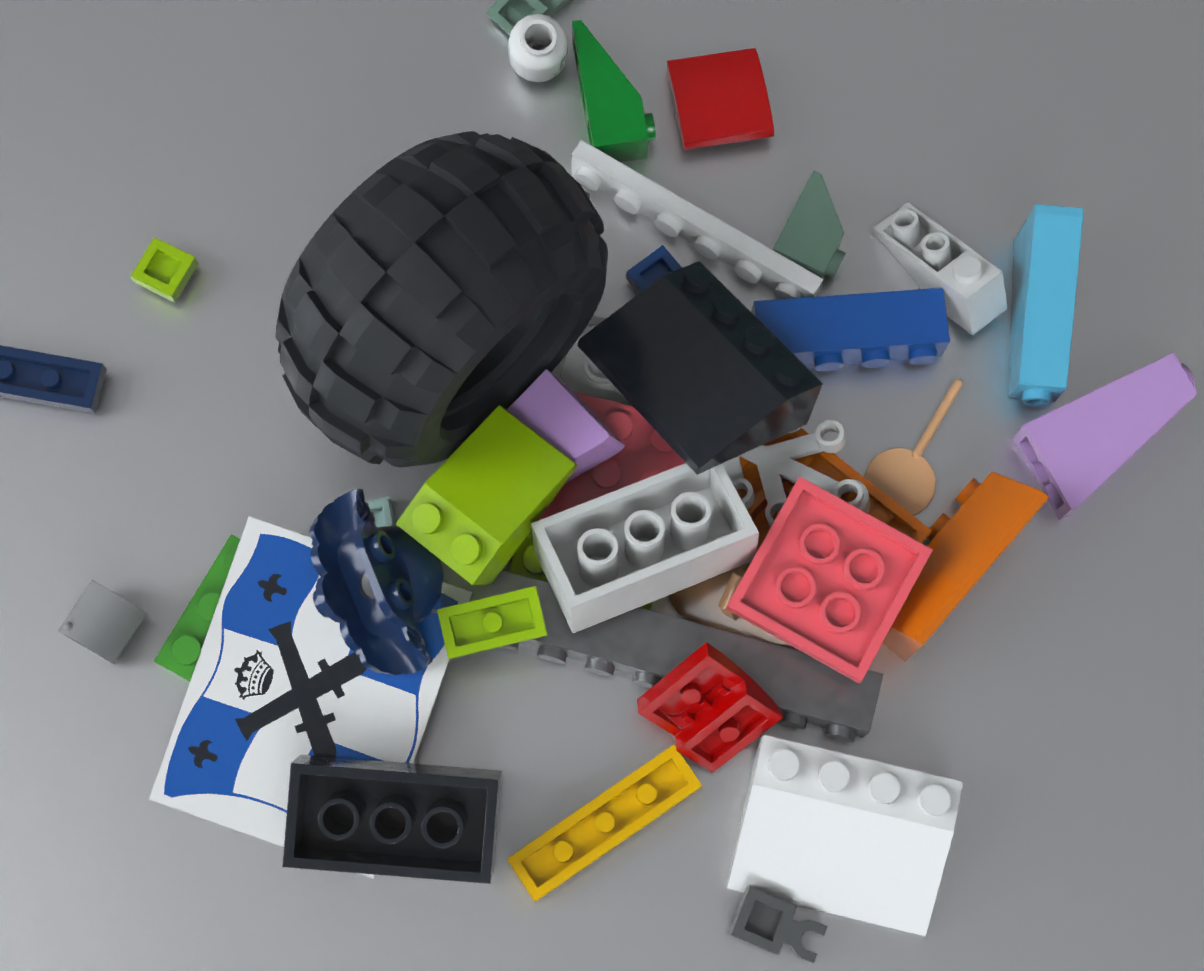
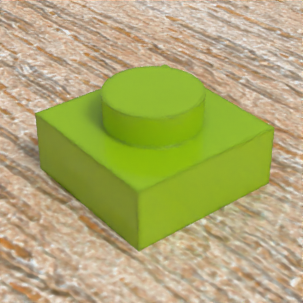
M154 237L130 277L134 283L176 303L199 263L194 256Z

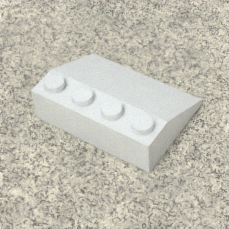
M763 734L756 747L726 889L744 893L746 887L750 886L795 906L926 936L955 830L963 781Z

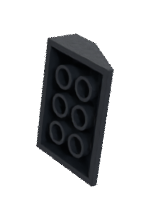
M700 261L661 276L581 337L577 345L697 475L806 425L823 385Z

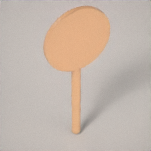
M961 379L954 380L913 451L904 448L885 450L874 457L866 469L864 477L913 516L921 513L933 499L936 489L935 475L930 464L921 455L963 385Z

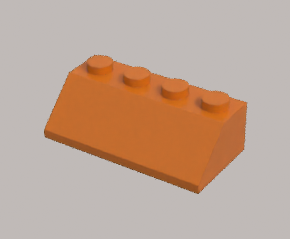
M991 472L982 483L973 478L955 498L962 506L950 519L942 513L930 527L932 531L927 538L931 542L927 547L933 549L883 644L906 662L924 645L1048 500L1049 496L1041 490L995 472Z

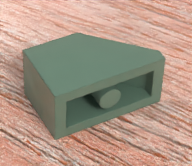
M813 170L773 250L824 279L825 275L834 278L846 254L839 250L844 231L822 174Z

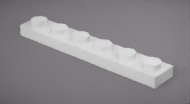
M580 140L572 152L571 174L586 189L591 191H598L599 189L614 198L615 203L624 211L631 214L639 212L653 220L656 228L670 237H677L678 235L691 242L695 250L702 256L710 260L720 259L734 267L735 273L745 281L753 284L760 282L774 290V294L778 299L818 296L823 279L588 143Z

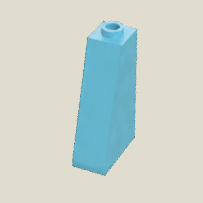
M1035 204L1014 239L1008 398L1022 399V403L1028 406L1040 407L1050 405L1051 402H1056L1067 388L1083 225V208Z

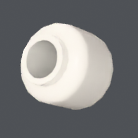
M543 14L528 15L519 20L511 30L508 42L510 64L516 73L528 81L543 82L549 81L561 72L565 66L568 53L567 34L561 24L554 18Z

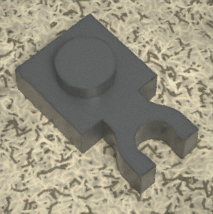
M747 886L728 934L776 955H779L782 944L785 943L797 957L814 963L817 953L806 950L802 946L801 938L809 930L824 936L828 926L812 920H793L792 918L797 906Z

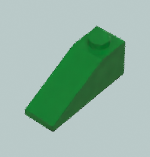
M582 20L572 21V46L589 144L619 162L647 159L649 141L656 140L653 114H644L641 95Z

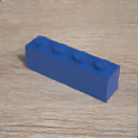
M943 288L754 301L751 310L806 367L815 366L817 371H833L842 368L843 364L862 363V366L865 368H878L888 365L891 360L909 359V363L914 365L928 364L941 357L950 343Z

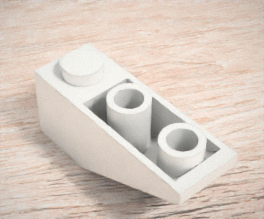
M909 202L873 228L875 236L921 289L943 288L947 316L972 336L1008 309L1003 272Z

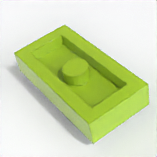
M536 586L437 609L448 659L548 636Z

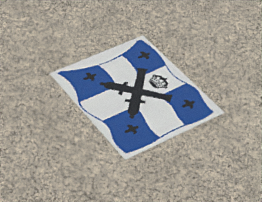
M248 516L148 800L284 847L291 762L300 755L414 763L449 659L438 614L431 612L418 625L421 636L426 644L425 649L433 662L418 672L406 675H386L384 673H376L365 667L361 663L360 657L356 655V652L351 650L343 640L340 623L323 617L315 607L313 593L316 590L317 580L321 576L317 573L311 560L312 538ZM364 574L362 588L369 597L375 598L366 574ZM443 582L441 595L433 609L437 610L469 602L472 592ZM357 873L369 877L371 879H374L375 876L374 874Z

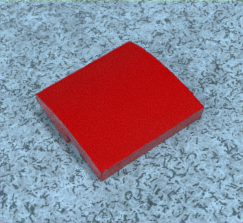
M756 48L667 61V76L675 102L676 122L684 150L774 137V125L768 93Z
M707 642L637 699L638 714L675 736L676 751L711 773L715 772L783 718L782 710L772 698L738 665Z

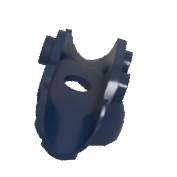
M353 489L326 505L322 512L314 519L309 530V535L312 538L311 544L313 545L310 554L312 564L321 576L317 580L316 590L313 593L315 607L323 617L340 623L343 640L351 650L356 652V655L360 657L361 663L365 667L376 673H384L386 675H406L418 672L433 662L425 649L426 644L421 636L418 624L431 613L441 595L444 576L441 560L400 527H377L374 523L375 518L370 511L369 504L365 502L363 489ZM364 574H366L375 598L369 597L362 588Z

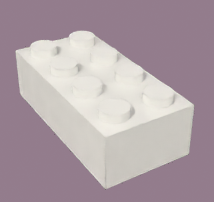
M685 463L531 523L534 552L572 633L752 562L757 553L759 532L723 464L697 475Z

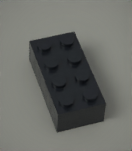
M300 755L291 762L282 867L490 884L495 865L502 771Z

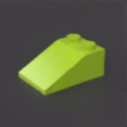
M499 405L424 483L396 522V525L471 585H492L532 530L531 523L540 519L578 464Z

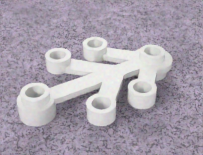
M825 420L817 426L815 433L769 446L761 445L739 455L758 467L768 503L765 516L770 528L775 521L773 515L781 510L786 501L781 477L796 483L800 476L838 498L843 493L855 492L858 494L857 497L848 503L868 514L870 499L868 490L863 483L854 479H845L838 482L795 461V459L823 451L826 453L840 451L846 443L844 427L840 422ZM801 427L798 428V429H796V430H793V431H791V432H789V433L797 432L798 430L801 429ZM833 431L839 434L838 438L834 441L822 439L828 432ZM737 456L722 464L735 489L747 491V495L741 500L746 509H749L754 503L755 494L751 483L743 477L740 458Z

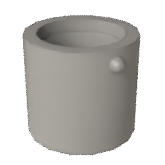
M91 580L58 631L114 664L147 613L117 593Z

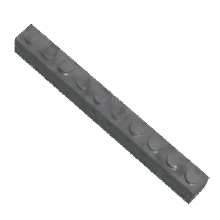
M441 561L444 575L443 582L471 591L470 601L528 587H537L548 636L501 648L517 651L519 644L538 649L537 656L542 659L562 664L566 662L567 657L586 662L584 669L590 672L612 677L615 670L634 675L633 683L651 688L707 642L738 665L772 698L783 714V718L778 723L798 729H806L807 723L826 728V736L845 742H854L856 736L863 738L870 732L884 675L882 673L868 670L862 682L858 684L801 651L639 607L572 633L549 583L502 570L492 585H471ZM432 609V613L438 614L437 610Z

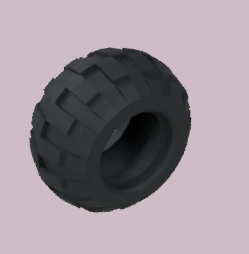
M475 131L442 136L420 143L398 155L373 173L334 210L315 233L293 267L282 293L275 338L279 342L280 363L285 371L282 377L301 413L331 442L371 464L380 465L385 460L395 467H410L434 464L448 459L499 405L507 410L546 369L552 373L581 336L601 301L606 284L608 247L600 236L604 232L603 221L581 184L544 150L514 137L508 139L499 134H478Z

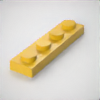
M673 744L508 857L507 861L536 903L701 789L702 784L682 755L676 751V746Z

